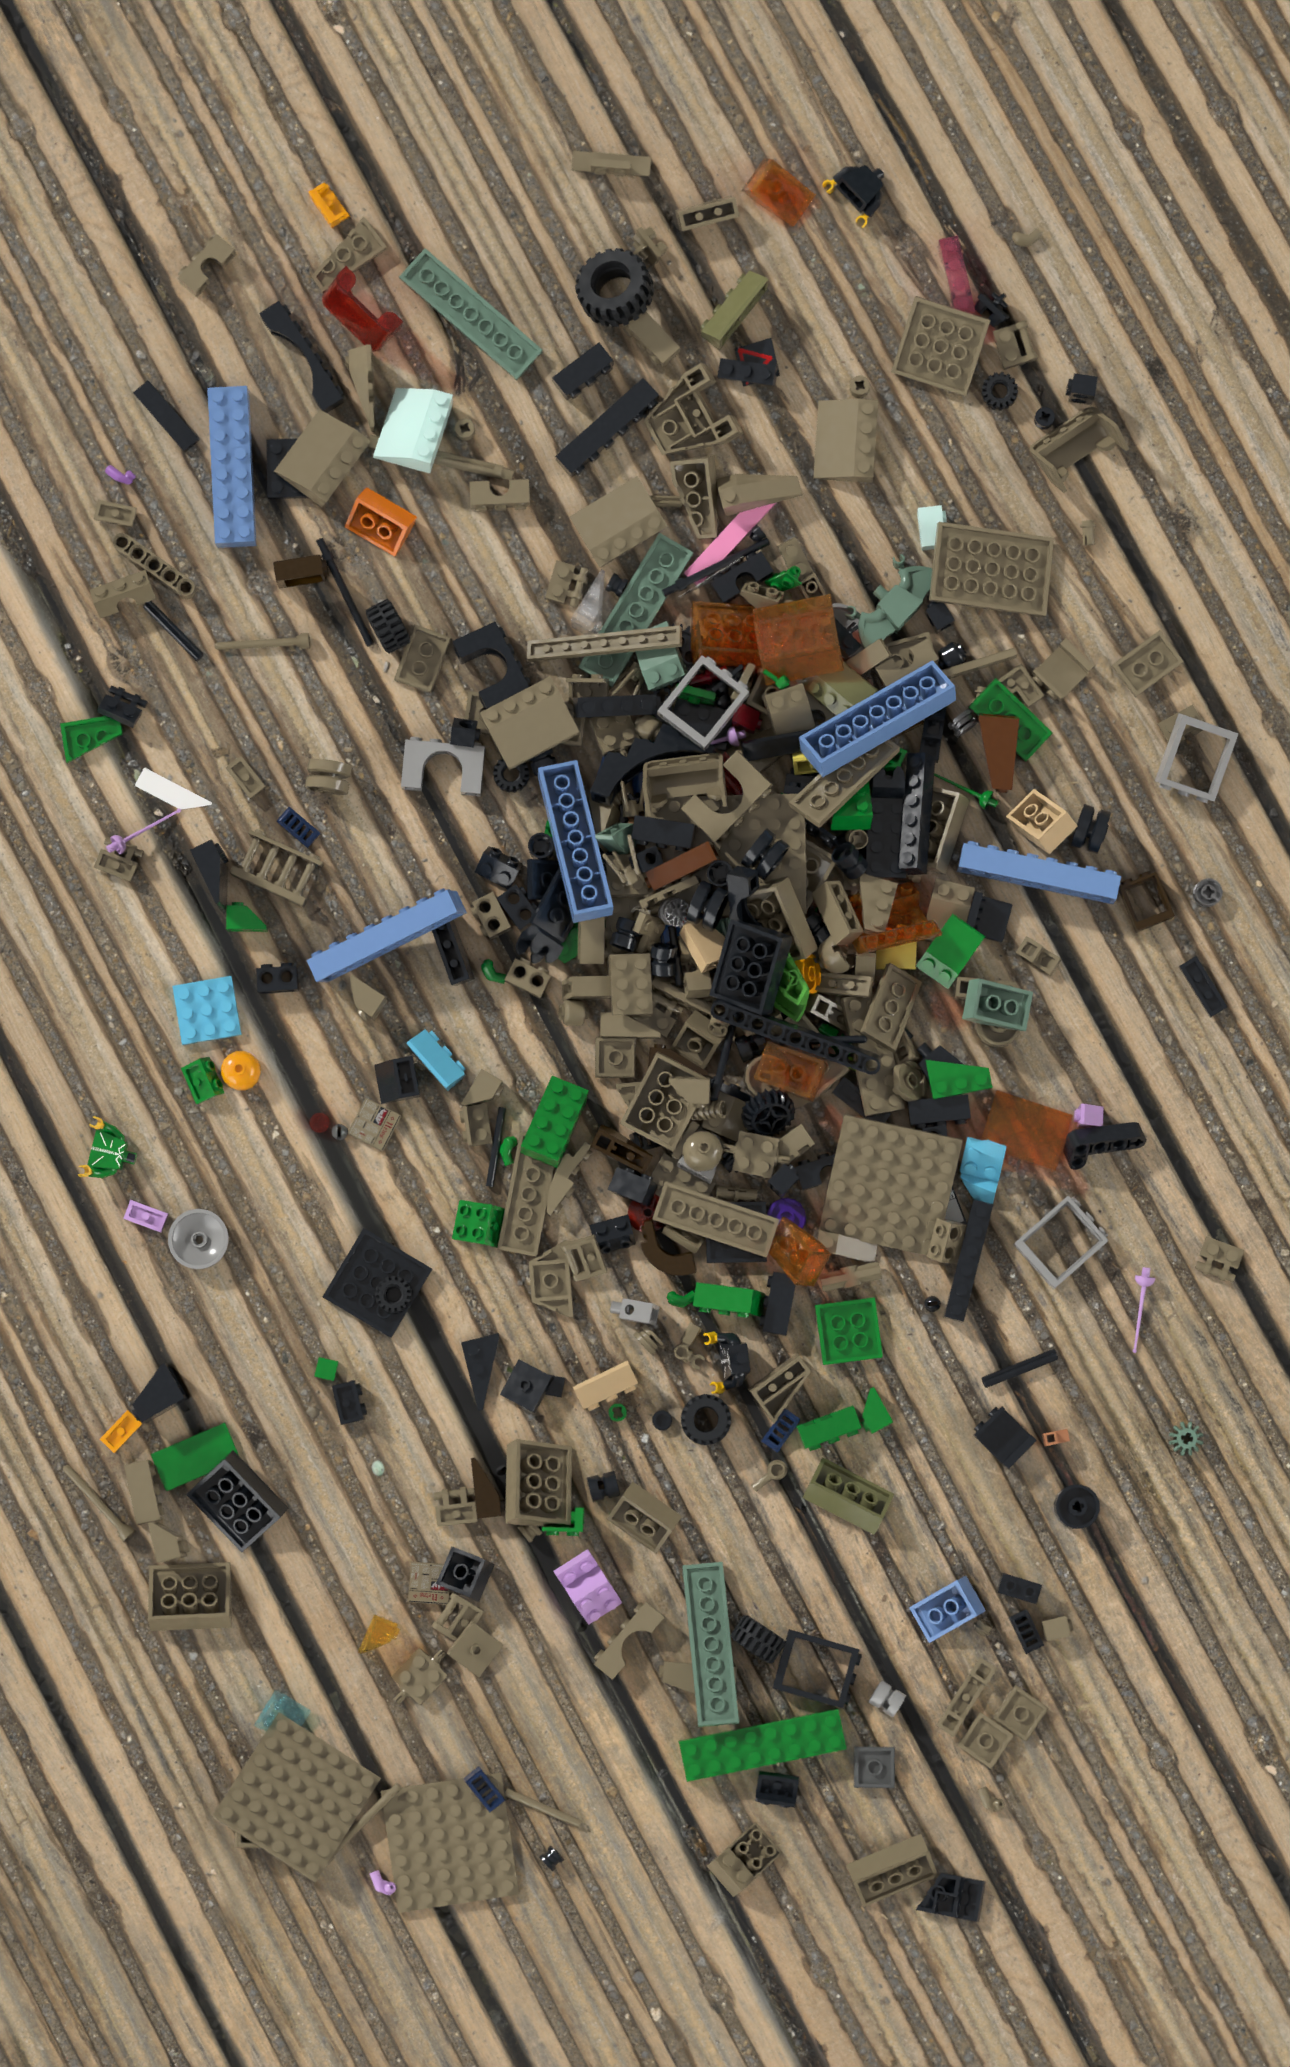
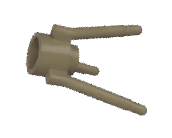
M634 662L618 678L615 685L626 677L614 690L612 696H615L628 681L633 683L638 681L633 695H638L641 685L645 680L640 665Z
M621 781L620 796L623 805V816L635 817V815H639V811H644L643 788L641 789L639 804H637L636 800L628 801L624 781Z
M628 835L627 838L634 868L631 865L625 867L615 850L612 851V854L619 864L621 872L606 854L602 855L619 876L621 882L625 883L626 886L640 880L639 874L642 873L638 866L631 835Z

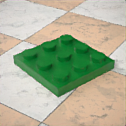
M875 1297L815 1305L823 1365L883 1358Z

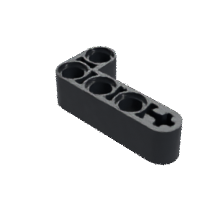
M1137 1122L1076 1129L1068 1133L1063 1153L1069 1167L1077 1170L1086 1165L1088 1155L1138 1149L1146 1144V1137L1140 1124Z

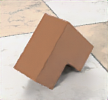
M1067 1429L1042 1434L1044 1446L1070 1441Z

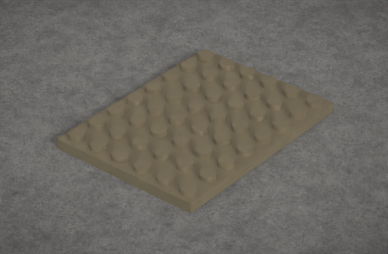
M769 794L765 799L761 797L756 802L758 806L751 813L747 811L742 817L744 821L737 828L733 826L728 831L730 835L723 842L719 840L717 843L681 809L692 796L667 798V803L663 807H651V816H647L645 807V817L695 824L696 831L693 848L707 841L713 842L720 859L729 862L734 868L736 866L745 867L741 864L742 859L759 836L766 829H769L776 834V839L772 846L777 841L783 840L790 845V848L778 867L765 880L759 878V884L772 879L789 877L804 914H807L806 821L802 815L789 807V802L797 794ZM727 795V806L723 807L722 800L713 801L707 796L699 797L713 811L726 814L734 811L740 805L743 795ZM648 842L646 849L655 846L656 843ZM668 845L667 849L657 847L663 856L664 863L685 853V851L675 850L676 846ZM646 856V862L650 864V860ZM708 867L692 874V877L698 876L700 882L706 881L711 883L707 877ZM681 879L674 882V885L680 883ZM699 884L670 898L682 899L690 906ZM713 885L714 891L719 888V886ZM647 886V894L654 891L653 888L649 889ZM662 888V889H659V890H657V891H655V892L658 893V892L662 891L663 888ZM729 901L722 916H729Z

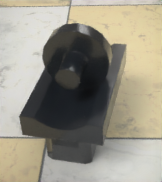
M993 292L991 297L995 302L985 293H980L977 297L979 300L973 308L980 315L989 308L993 312L988 318L991 320L990 325L992 327H996L1001 322H1006L1010 318L999 307L1000 305L1005 310L1009 306L1004 301L1007 297L1005 293L998 296Z

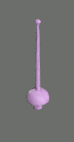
M733 726L728 729L726 737L713 740L711 745L728 741L732 746H739L738 740L746 738L745 731L736 732Z
M177 809V811L124 839L119 835L111 836L112 843L106 846L107 851L111 853L116 850L119 854H122L126 850V842L174 814L180 813L181 809Z
M1146 1267L1142 1268L1141 1276L1135 1275L1136 1283L1142 1287L1133 1353L1137 1352L1136 1347L1146 1287L1153 1285L1155 1282V1278L1149 1277L1151 1268Z

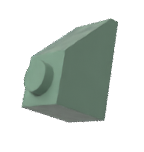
M615 823L596 834V840L609 852L615 850L619 855L628 854L630 847L627 836L631 835L632 837L634 824ZM632 839L635 848L637 846L636 840Z

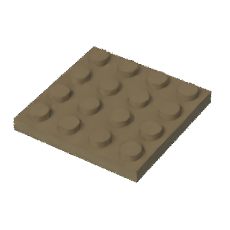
M915 296L891 372L967 396L991 320Z

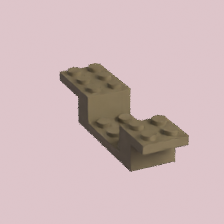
M607 855L621 872V868L614 855ZM618 855L625 867L631 865L628 859L631 855ZM605 860L606 879L613 903V915L608 916V920H605V928L608 929V939L606 940L608 956L606 962L607 976H610L612 1015L653 1014L650 954L636 952L643 934L635 937L637 943L633 952L624 951L609 944L613 932H617L615 926L618 918L631 919V910L635 906L640 905L639 901L644 899V896L647 894V884L644 879L647 875L646 873L639 875L640 880L626 886Z

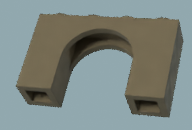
M736 751L723 764L740 782L743 789L742 801L734 811L726 814L717 813L696 794L681 808L716 843L719 840L723 842L730 835L728 831L733 826L737 828L744 821L742 817L747 811L751 813L758 806L756 802L761 797L765 799L772 792L770 788L773 784L739 751Z

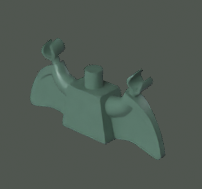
M900 554L901 562H897L893 557V567L900 570L898 572L901 578L899 586L895 585L890 591H887L882 585H879L873 594L881 601L872 613H858L854 606H847V609L854 613L851 615L845 613L846 618L850 621L856 618L859 619L858 635L864 649L878 639L882 638L884 640L893 632L897 634L921 608L924 597L930 591L932 568L924 566L905 568V557Z

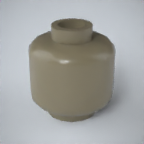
M652 715L639 716L634 723L635 733L641 739L645 738L655 742L663 723Z
M565 1000L559 1006V1020H562L563 1024L567 1026H581L585 1019L589 1017V1008L585 1007L584 1002L581 1000Z

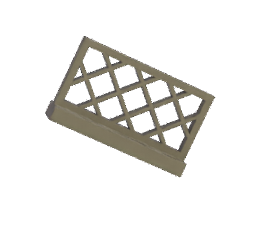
M683 962L681 967L685 966L686 972H690L687 965L692 963ZM717 968L711 969L709 973H716ZM675 975L673 976L674 980L668 982L661 979V976L654 978L652 982L653 991H659L663 997L676 1001L680 1006L692 1012L696 1010L708 1019H711L710 1010L712 1005L708 1002L711 1001L713 1003L718 998L710 996V998L705 1000L700 998L686 999L685 991L680 989V986L672 985L676 983ZM715 1006V1010H716L717 1012H725V1011H726L725 1009H724V1011H723V1010H721V1009H719V1008H717V1007Z

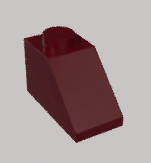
M742 704L733 715L731 727L734 726L735 729L754 734L755 730H760L763 719L760 718V712Z

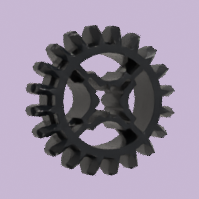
M774 1088L770 1091L765 1089L763 1093L757 1091V1095L755 1097L751 1096V1100L745 1101L746 1105L742 1107L743 1113L741 1118L744 1127L748 1132L771 1137L773 1134L779 1135V1132L781 1130L786 1131V1126H791V1121L795 1119L794 1103L786 1092L783 1093L780 1089L777 1091Z

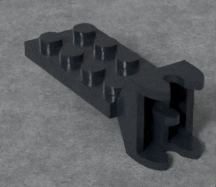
M899 766L896 767L892 776L885 775V770L882 768L870 781L873 818L871 828L866 830L868 836V843L866 845L868 868L865 874L877 878L906 879V873L899 869L903 798L905 792V774Z
M560 866L529 922L532 925L522 931L516 943V953L518 955L526 952L530 946L532 964L540 962L544 956L546 963L554 962L564 948L562 943L565 942L574 925Z

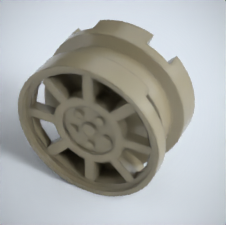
M644 1324L641 1327L642 1330L640 1332L637 1331L633 1335L653 1355L656 1353L655 1350L658 1347L661 1348L664 1344Z

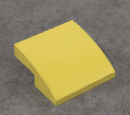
M886 929L883 938L876 936L878 946H876V970H884L888 963L900 969L916 970L917 929Z

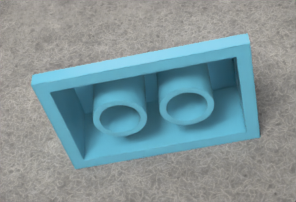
M425 1029L406 1044L444 1088L449 1091L466 1076L463 1072L466 1069L459 1061L454 1062L450 1057L452 1053L445 1045L441 1047L437 1043L439 1038L432 1030L428 1033Z

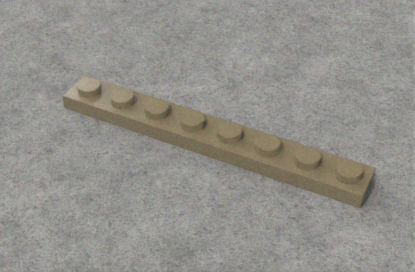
M678 625L527 641V660L535 662L682 647V628Z

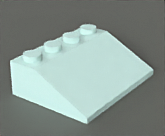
M396 388L373 458L430 474L453 406V395L434 389Z

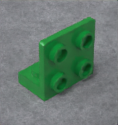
M460 1200L452 1239L498 1248L505 1208Z
M575 1507V1512L571 1511V1524H575V1528L542 1527V1531H546V1535L559 1536V1532H567L566 1536H579V1532H584L585 1508Z

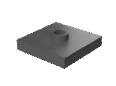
M854 1746V1788H895V1747Z

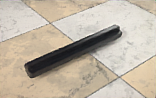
M152 601L144 604V609L195 661H199L203 657V652Z
M1051 1349L983 1376L981 1378L985 1388H988L1058 1360L1057 1352L1055 1349Z

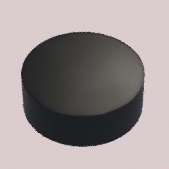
M664 1410L657 1411L652 1418L653 1426L661 1431L667 1430L672 1424L670 1413Z

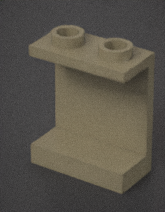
M1065 638L1059 647L1037 669L1032 671L1031 675L1037 686H1043L1047 690L1046 694L1053 701L1057 700L1060 702L1093 669L1094 665Z

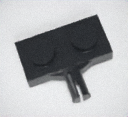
M833 617L819 630L845 659L849 658L861 647V644L852 636V633L859 628L858 625L855 626V622H852L851 625L845 628Z

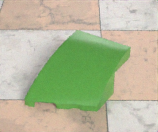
M789 953L774 1007L795 1022H798L808 1002L809 987Z

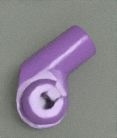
M109 465L105 470V473L115 481L127 485L133 483L132 481L136 477L131 471H127L124 475L112 465Z

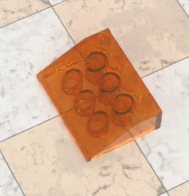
M692 601L691 653L693 663H696L702 655L705 658L707 656L712 658L717 663L716 665L739 666L742 664L746 667L748 663H751L756 668H770L776 655L771 618L753 605Z
M996 1090L980 1140H991L1007 1146L1006 1157L1055 1172L1073 1115Z

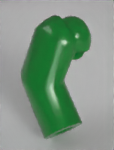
M485 959L483 964H481V970L486 979L505 984L504 979L507 974L496 972L493 967V961Z
M514 1136L506 1137L500 1147V1154L505 1166L514 1163L511 1151L518 1144V1140Z
M692 1290L682 1296L676 1294L675 1291H671L667 1294V1300L672 1306L684 1308L694 1301L695 1293Z

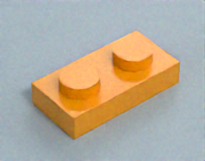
M127 1410L100 1440L113 1453H116L142 1423L137 1421L135 1416Z

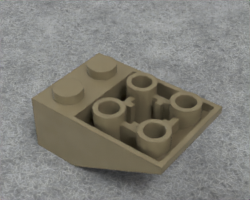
M755 1822L717 1855L707 1867L734 1897L743 1891L782 1852Z

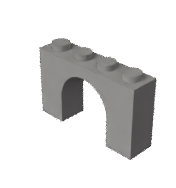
M410 737V740L405 739L401 780L402 790L422 791L424 768L427 762L436 755L448 754L455 757L462 765L461 795L481 797L485 746H481L482 744L475 742L473 748L442 743L440 739H430V742L422 741V738Z

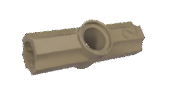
M879 1262L861 1266L853 1265L841 1268L839 1271L819 1275L823 1292L843 1287L844 1289L862 1285L861 1283L882 1279Z

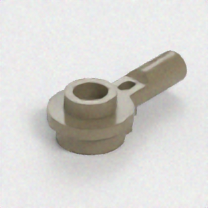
M661 903L647 909L642 908L641 905L635 906L631 910V920L636 921L639 912L651 915L658 913Z
M781 1460L770 1462L767 1473L751 1485L752 1488L757 1492L772 1479L780 1480L784 1478L787 1474L786 1464Z

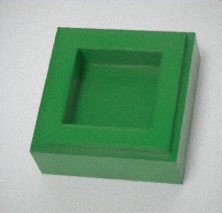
M319 1357L314 1377L334 1381L339 1361Z

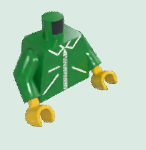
M93 1116L92 1118L97 1119V1125L89 1124V1126L96 1129L88 1164L79 1166L84 1168L85 1173L78 1174V1176L102 1179L116 1174L117 1170H122L124 1162L134 1165L137 1153L127 1151L128 1143L125 1141V1136L120 1130L101 1118Z

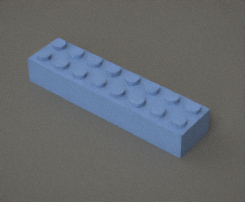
M247 386L207 388L215 545L217 548L257 546L249 390Z
M932 660L800 736L801 752L818 773L825 777L956 701L955 685Z
M577 760L538 768V781L573 923L613 915V903Z
M968 841V844L964 843L961 849L957 872L1109 904H1114L1117 899L1121 876L1117 875L1116 871L1105 870V872L1097 871L1098 868L1093 866L1081 868L1078 867L1077 863L1066 862V864L1058 863V859L1049 857L1046 860L1038 859L1039 856L1035 854L1019 855V851L1007 849V852L1000 851L997 846L988 845L987 848L979 846L980 843Z
M445 888L440 889L434 893V897L429 899L427 897L422 898L416 902V906L411 908L410 906L404 907L399 910L398 915L386 916L381 919L382 923L368 925L363 928L364 932L359 934L357 932L352 933L346 937V941L341 943L339 941L334 942L328 946V950L323 952L319 950L312 953V958L308 959L307 963L316 982L328 983L466 914V909L458 892L450 889L445 890Z

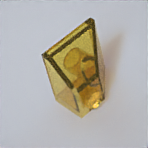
M374 1614L358 1653L363 1654L390 1643L392 1639L396 1640L400 1629L397 1628L399 1623Z

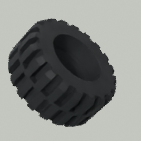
M616 248L615 251L606 249L603 253H596L594 258L590 257L586 261L587 264L585 266L582 265L579 270L580 274L576 277L575 291L588 317H591L592 321L601 323L602 326L606 327L609 324L612 327H619V324L625 326L629 324V321L639 319V315L647 311L646 306H650L653 300L651 296L654 295V283L645 263L638 255H634L630 250L624 252L622 248ZM619 277L630 279L629 286L622 294L613 298L599 296L602 287L608 281Z

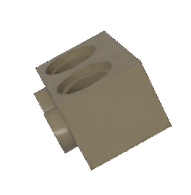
M493 892L472 902L473 908L470 910L475 920L480 919L482 925L479 927L484 937L488 936L492 940L511 930V926ZM483 903H488L491 905V909L489 912L483 913L480 911V906ZM492 921L500 923V927L495 931L489 929V924Z
M515 958L504 979L505 982L541 999L551 980V976L548 975L549 971L540 966L538 969L530 966L531 962L524 958H520V960ZM517 968L525 969L526 973L523 977L518 978L514 975ZM537 976L542 977L544 980L543 984L538 987L532 984L533 979Z
M937 1218L927 1257L942 1263L957 1264L967 1225L953 1220Z

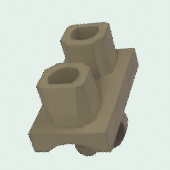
M640 227L632 237L634 241L632 245L636 249L633 253L634 255H641L644 260L648 259L654 266L665 254L667 247L663 242H659L656 245L653 243L652 240L656 237V234L652 227L644 230Z

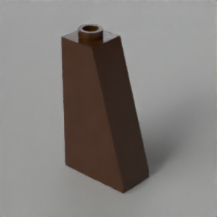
M979 713L978 718L992 789H996L995 792L1007 793L1008 790H1012L1019 717Z
M707 841L645 872L647 877L644 879L649 889L653 888L654 891H657L665 885L674 883L721 859L713 842Z

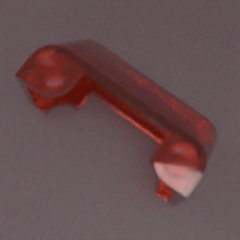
M345 266L323 294L322 303L363 345H371L374 352L379 351L402 328L403 321L393 312H385L379 318L374 316L352 294L351 289L356 284V276Z

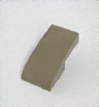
M1027 936L1016 951L1017 955L1049 976H1052L1061 962L1060 957L1046 950L1042 945Z

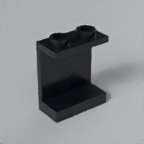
M1003 1406L999 1409L995 1407L988 1414L990 1418L985 1423L981 1421L974 1428L976 1432L973 1436L1006 1469H1009L1037 1440Z

